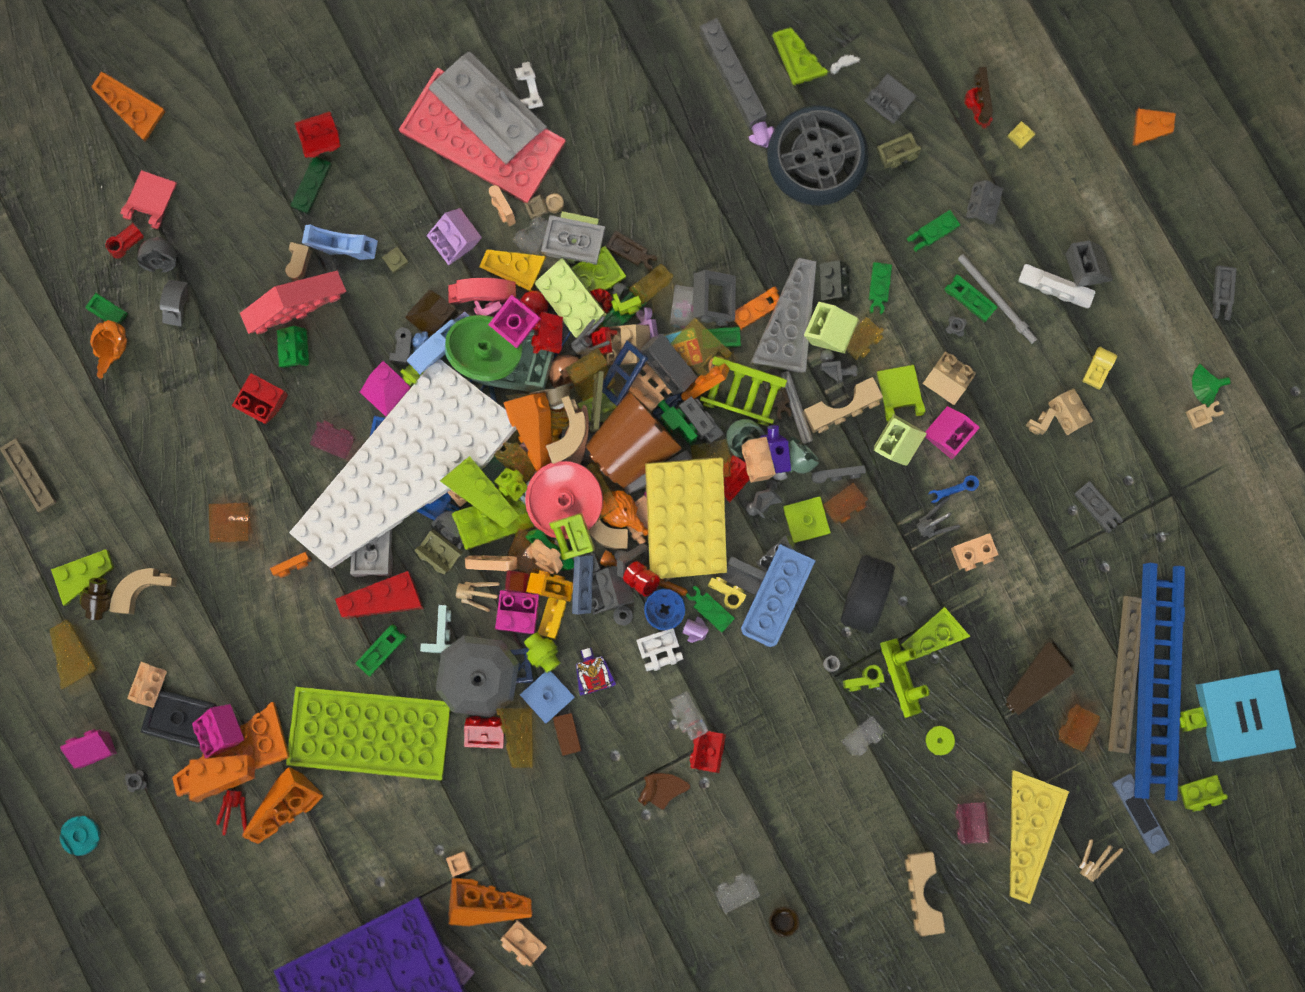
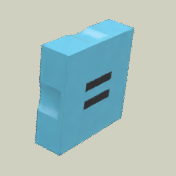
M1279 670L1196 684L1200 707H1203L1207 722L1206 735L1212 762L1296 748Z

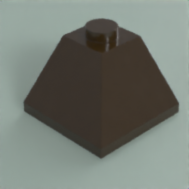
M429 289L408 312L405 318L421 332L427 331L428 338H430L451 319H454L458 313L456 308L443 297Z

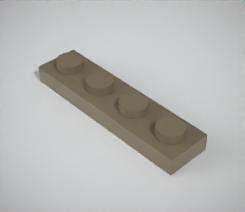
M15 438L0 448L2 454L37 512L41 513L56 504L57 502L20 441Z

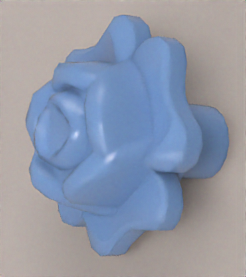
M427 331L414 335L412 339L414 352L428 340Z

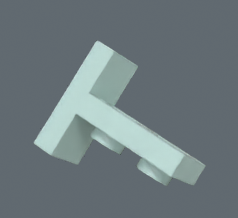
M439 605L437 644H421V652L441 653L450 646L446 645L447 641H450V630H447L448 622H451V610H448V606Z

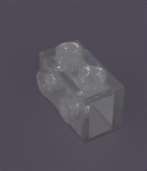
M688 691L670 700L673 708L670 709L675 719H680L678 725L683 733L687 732L691 741L709 732Z
M869 716L841 739L840 742L852 756L858 755L860 757L868 750L866 746L871 742L876 744L883 738L881 734L885 731L873 716Z

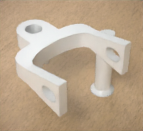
M530 61L522 63V68L515 69L518 80L527 79L530 98L520 101L525 106H528L529 109L543 106L538 95L532 64H530Z

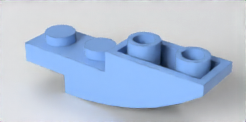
M463 312L456 319H451L424 342L407 359V362L419 374L424 372L446 354L445 340L452 325L465 317H469V315Z

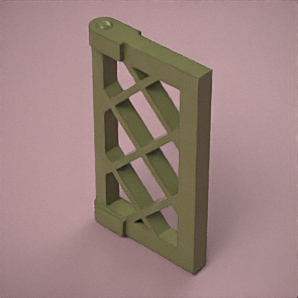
M601 371L593 376L594 388L589 432L591 433L599 430L604 372Z

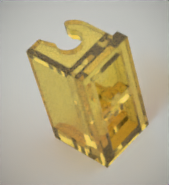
M660 264L648 275L632 285L629 290L635 297L639 296L641 303L644 304L668 286L674 275Z
M503 443L502 445L507 449L504 452L496 451L494 456L506 468L512 471H519L523 475V479L529 481L536 470L527 453L518 443Z

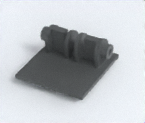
M887 74L877 87L870 91L869 96L864 102L894 124L917 96Z

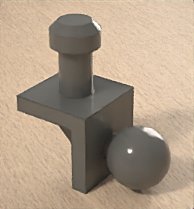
M831 350L821 352L820 359L823 363L820 365V370H823L837 381V384L842 382V376L852 375V377L858 375V367L856 365H851L849 368H841L840 361L832 362L834 360V353Z
M767 481V490L756 492L754 501L749 502L746 506V511L749 515L755 516L759 514L762 518H766L769 506L782 502V498L775 492L778 486L776 481Z

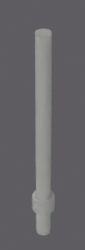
M962 254L958 260L1016 325V330L1033 344L1037 338L1028 329L1027 323L1021 321L967 257Z

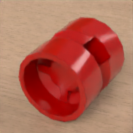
M635 561L624 572L623 581L630 587L635 588L641 595L647 597L657 589L660 577L652 570H647V567L639 561Z

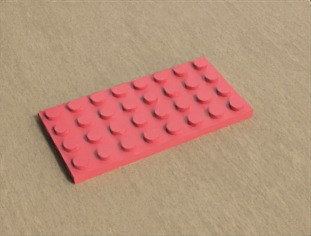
M437 68L401 125L400 133L485 181L498 186L501 190L524 203H528L557 158L566 140L545 129L506 165L429 90L430 85L444 73V71Z

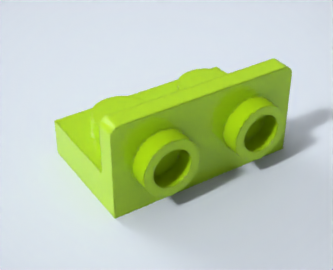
M1217 775L1178 786L1185 809H1192L1193 812L1205 809L1204 805L1211 804V806L1223 804L1222 800L1228 798L1227 794H1223Z

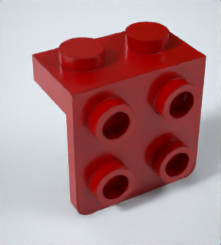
M331 112L295 123L305 157L313 158L326 151H335L341 146Z

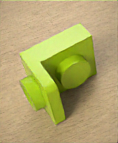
M410 364L405 370L402 369L400 371L403 376L402 379L409 386L412 384L416 385L418 383L417 380L424 373L419 374Z
M1203 707L1180 712V728H1182V731H1191L1207 726Z

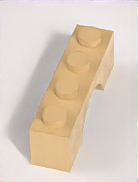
M871 377L855 385L854 398L848 406L835 409L828 407L821 401L804 409L803 412L812 432L818 431V433H822L828 430V426L833 423L839 425L846 421V417L850 415L855 417L863 413L862 409L867 407L872 409L880 405L879 401L882 400L883 396L874 378Z
M934 853L908 854L905 866L906 871H910L911 879H908L909 891H913L914 899H911L912 911L916 912V919L913 920L914 929L921 936L945 933L942 912L929 907L923 894L927 879L936 873Z

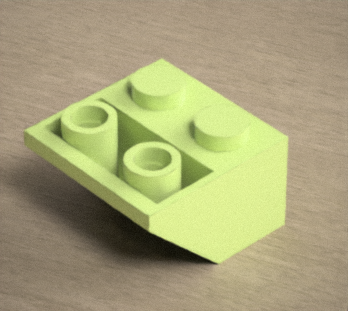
M818 302L804 336L811 345L845 353L859 319L834 305Z
M893 414L874 445V451L894 462L907 466L927 433Z

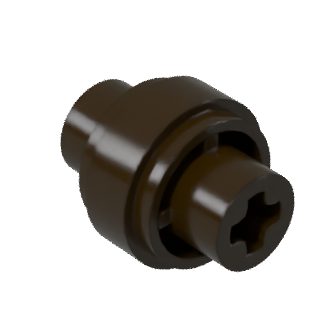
M91 578L89 586L81 591L80 604L86 610L85 617L87 619L101 620L103 619L104 612L109 610L112 593L107 588V580Z

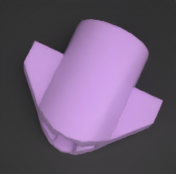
M766 122L753 125L752 130L754 134L749 136V140L761 147H768L774 127L767 128Z
M697 617L696 621L688 619L683 634L689 636L688 641L691 643L704 640L708 627L702 618Z

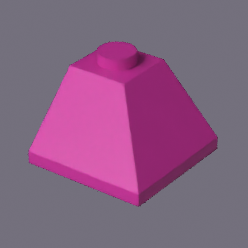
M511 295L488 325L515 348H518L541 318L519 298Z
M383 361L369 375L360 393L387 417L411 387Z

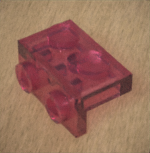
M986 802L958 804L956 818L959 820L958 839L961 840V844L990 842Z

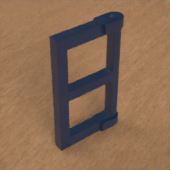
M628 340L603 380L602 392L616 406L626 396L643 365L649 358ZM629 350L640 359L631 375L620 367ZM616 371L627 380L618 397L607 388Z

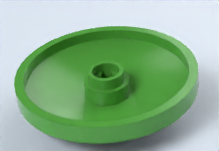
M485 315L465 317L453 324L447 333L445 340L446 357L458 372L469 378L481 381L499 380L511 374L520 362L522 344L515 348L488 324L494 317Z

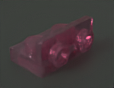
M317 421V428L310 445L346 460L355 440L351 436V432L343 428L340 431L334 429V425L327 421H323V423Z

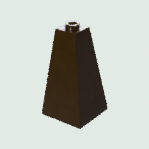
M1050 637L1045 641L1008 694L1006 706L1012 713L1016 712L1020 715L1075 673V667Z

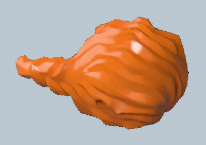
M109 320L104 323H98L90 339L93 354L100 358L97 366V376L99 379L103 378V374L107 373L110 364L114 360L119 359L126 349L127 338L125 328Z
M620 490L610 491L603 495L601 515L605 523L618 528L628 526L637 532H642L645 536L648 535V529L644 527V523L636 516L638 508L632 496Z

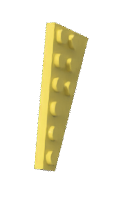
M1012 770L1010 896L1030 904L1069 791Z

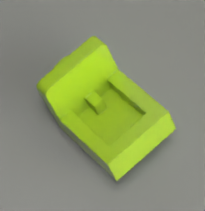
M613 294L612 306L615 312L619 311L621 316L629 313V315L634 314L642 307L639 296L620 303L617 294Z

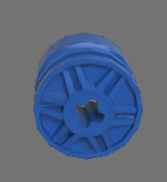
M660 589L648 597L644 613L647 621L653 627L659 630H670L681 623L685 615V604L683 598L677 592L671 589ZM662 604L670 606L669 614L660 612Z

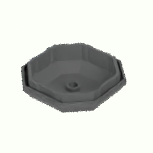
M463 635L441 652L436 691L452 712L492 717L514 700L519 661L503 640ZM480 676L481 681H474V677Z

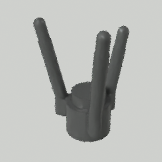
M604 316L596 323L595 319H592L577 339L572 342V348L577 354L582 355L585 353L589 355L592 351L610 344V341H606L590 348L592 342L588 336L603 322Z
M948 496L924 517L919 519V523L916 526L922 537L928 536L930 538L934 535L960 528V525H955L933 531L936 529L935 525L952 515L950 512L934 521L931 518L927 520L950 499Z

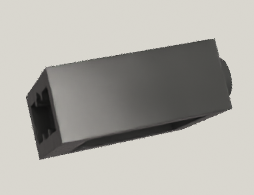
M708 270L694 273L693 318L700 319L702 323L716 322V325L725 326L728 322L735 321L736 276ZM709 284L722 286V313L708 311Z

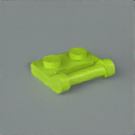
M582 513L549 523L558 541L562 560L595 550ZM561 526H565L573 550L568 549Z

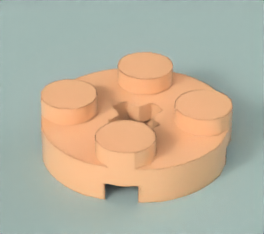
M536 539L526 550L529 558L532 559L534 557L537 560L535 564L546 572L553 574L556 571L557 574L563 567L562 561L559 559L561 554L556 549L552 548L550 550L540 540Z

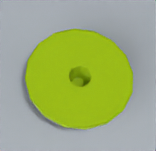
M933 727L926 735V745L936 755H945L954 747V735L946 727Z

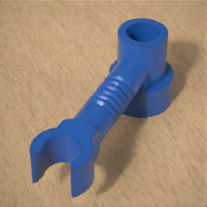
M969 475L961 484L939 491L932 490L928 495L935 493L938 498L931 503H937L941 498L964 490L974 491L979 486V480L977 477ZM967 482H973L974 486L969 487Z

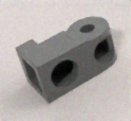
M399 328L395 333L397 341L396 352L390 353L389 361L394 365L408 366L407 359L412 355L413 336L409 329Z

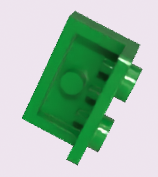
M291 326L277 330L279 367L287 368L295 365H309L306 328Z

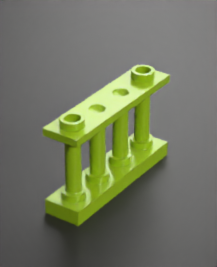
M714 356L712 364L719 367L725 363L730 370L734 371L733 375L735 376L726 403L715 400L719 383L710 389L708 397L701 396L700 400L704 401L703 405L714 408L716 405L758 419L757 423L766 426L769 423L773 424L775 419L769 418L778 389L780 390L781 387L785 388L787 379ZM745 375L752 377L751 380L753 382L745 407L741 409L733 406L742 377L744 378ZM763 381L770 383L771 389L763 413L760 415L751 412L760 383L762 384Z

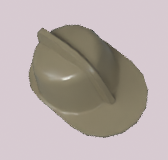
M573 383L554 389L531 392L529 395L545 393L549 407L551 409H561L564 407L562 398L569 396L570 400H572L570 387Z

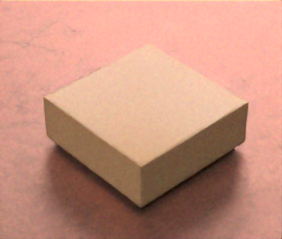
M465 851L446 858L453 877L472 870Z

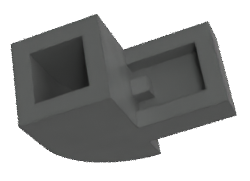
M169 280L164 286L160 301V310H163V324L183 325V306L188 301L187 282Z

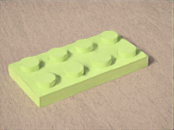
M563 258L534 282L557 314L563 317V322L575 338L581 334L592 319H595L596 323L602 316L605 317L607 315Z

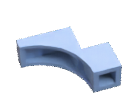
M305 225L302 243L330 255L347 254L356 259L364 260L375 258L378 241L366 235L344 234L313 225Z

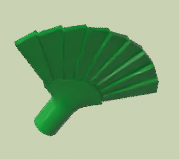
M1201 364L1197 366L1192 377L1193 392L1200 403L1205 404L1206 407H1209L1214 402L1219 387L1231 384L1229 377L1217 379Z

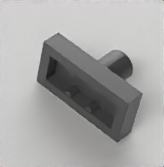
M640 544L629 552L618 549L615 553L617 576L623 578L626 569L635 561H639L643 565L648 562V546Z

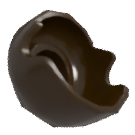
M780 907L774 909L771 913L769 926L777 936L789 937L797 932L799 917L789 907Z

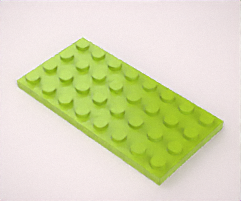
M296 687L288 745L290 758H287L286 765L443 780L450 708L444 701Z

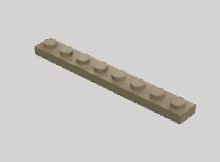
M1124 596L1108 747V751L1129 754L1140 649L1142 604L1141 598Z

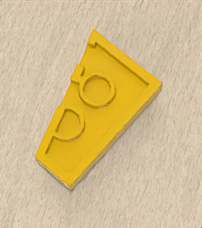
M486 250L479 267L506 280L516 282V285L532 291L534 282H536L547 256Z

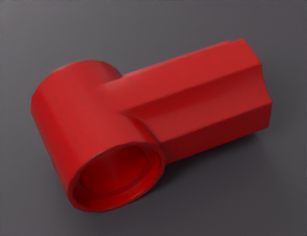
M132 223L116 237L108 238L105 246L111 256L122 258L127 250L144 238V236ZM115 245H120L119 249L112 250Z

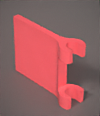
M141 171L127 203L121 210L123 218L131 220L134 210L151 215L148 223L151 224V228L158 230L177 183Z

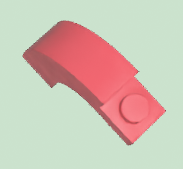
M496 278L457 280L456 284L448 285L449 303L456 305L477 300L499 301L503 304L511 295L516 297V282Z

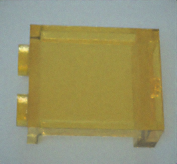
M598 348L565 368L574 389L582 401L593 396L594 374H597L599 371L604 372V380L609 371L607 368L608 363ZM612 378L608 387L615 383L614 378Z

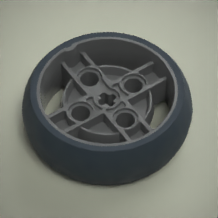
M808 106L790 113L775 128L768 144V166L777 186L793 200L807 205H828L844 199L860 184L868 165V146L861 128L847 114L828 106ZM818 123L830 125L841 131L845 136L839 138L834 132L825 128H819ZM798 128L800 135L794 140L790 152L780 155L784 139L791 131ZM813 135L817 140L810 141L807 137ZM836 147L840 152L833 153L831 148ZM815 153H817L818 156H821V158L818 159L817 156H814ZM855 156V163L851 174L842 183L838 184L836 176L843 169L846 158ZM802 158L805 162L799 164L795 159ZM825 170L828 175L822 176L819 174V171ZM796 173L803 180L816 183L818 189L801 185L789 175Z

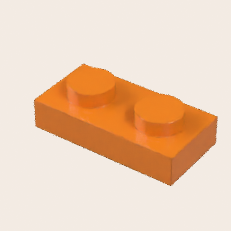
M304 552L270 568L274 576L283 578L291 574L290 571L295 568L300 570L307 567L308 562L312 560L310 555Z

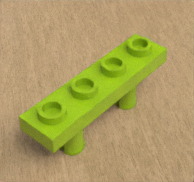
M897 638L880 643L904 717L921 713L918 699L929 696V689L926 685L913 687L905 663L917 657L915 649L909 648L901 651Z

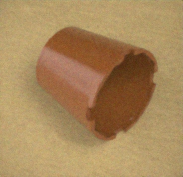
M631 391L623 398L585 445L591 453L589 456L596 464L598 463L601 471L614 483L617 482L623 488L646 474V463L664 462L682 449L664 426L648 413V409Z

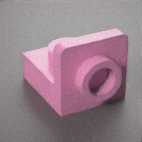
M476 300L474 301L476 307L473 309L476 315L495 317L502 306L499 301H492L482 309Z

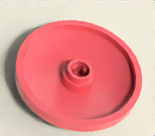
M560 461L544 466L532 477L526 490L525 504L532 523L546 535L556 538L554 530L551 529L549 523L579 513L583 514L589 531L595 525L602 512L603 492L599 481L589 469L575 462ZM561 526L564 538L569 539L565 526Z

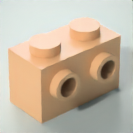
M767 437L748 440L742 445V454L745 458L747 474L751 483L768 480L775 475Z
M990 533L951 548L959 570L965 568V571L977 568L976 564L983 562L984 565L995 561L993 557L998 555Z

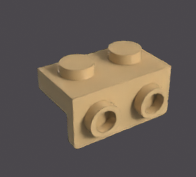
M1074 388L1048 403L1051 409L1057 411L1055 416L1066 435L1093 422Z

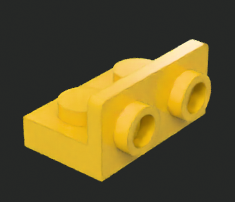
M548 598L538 630L541 636L556 640L567 605L565 600Z

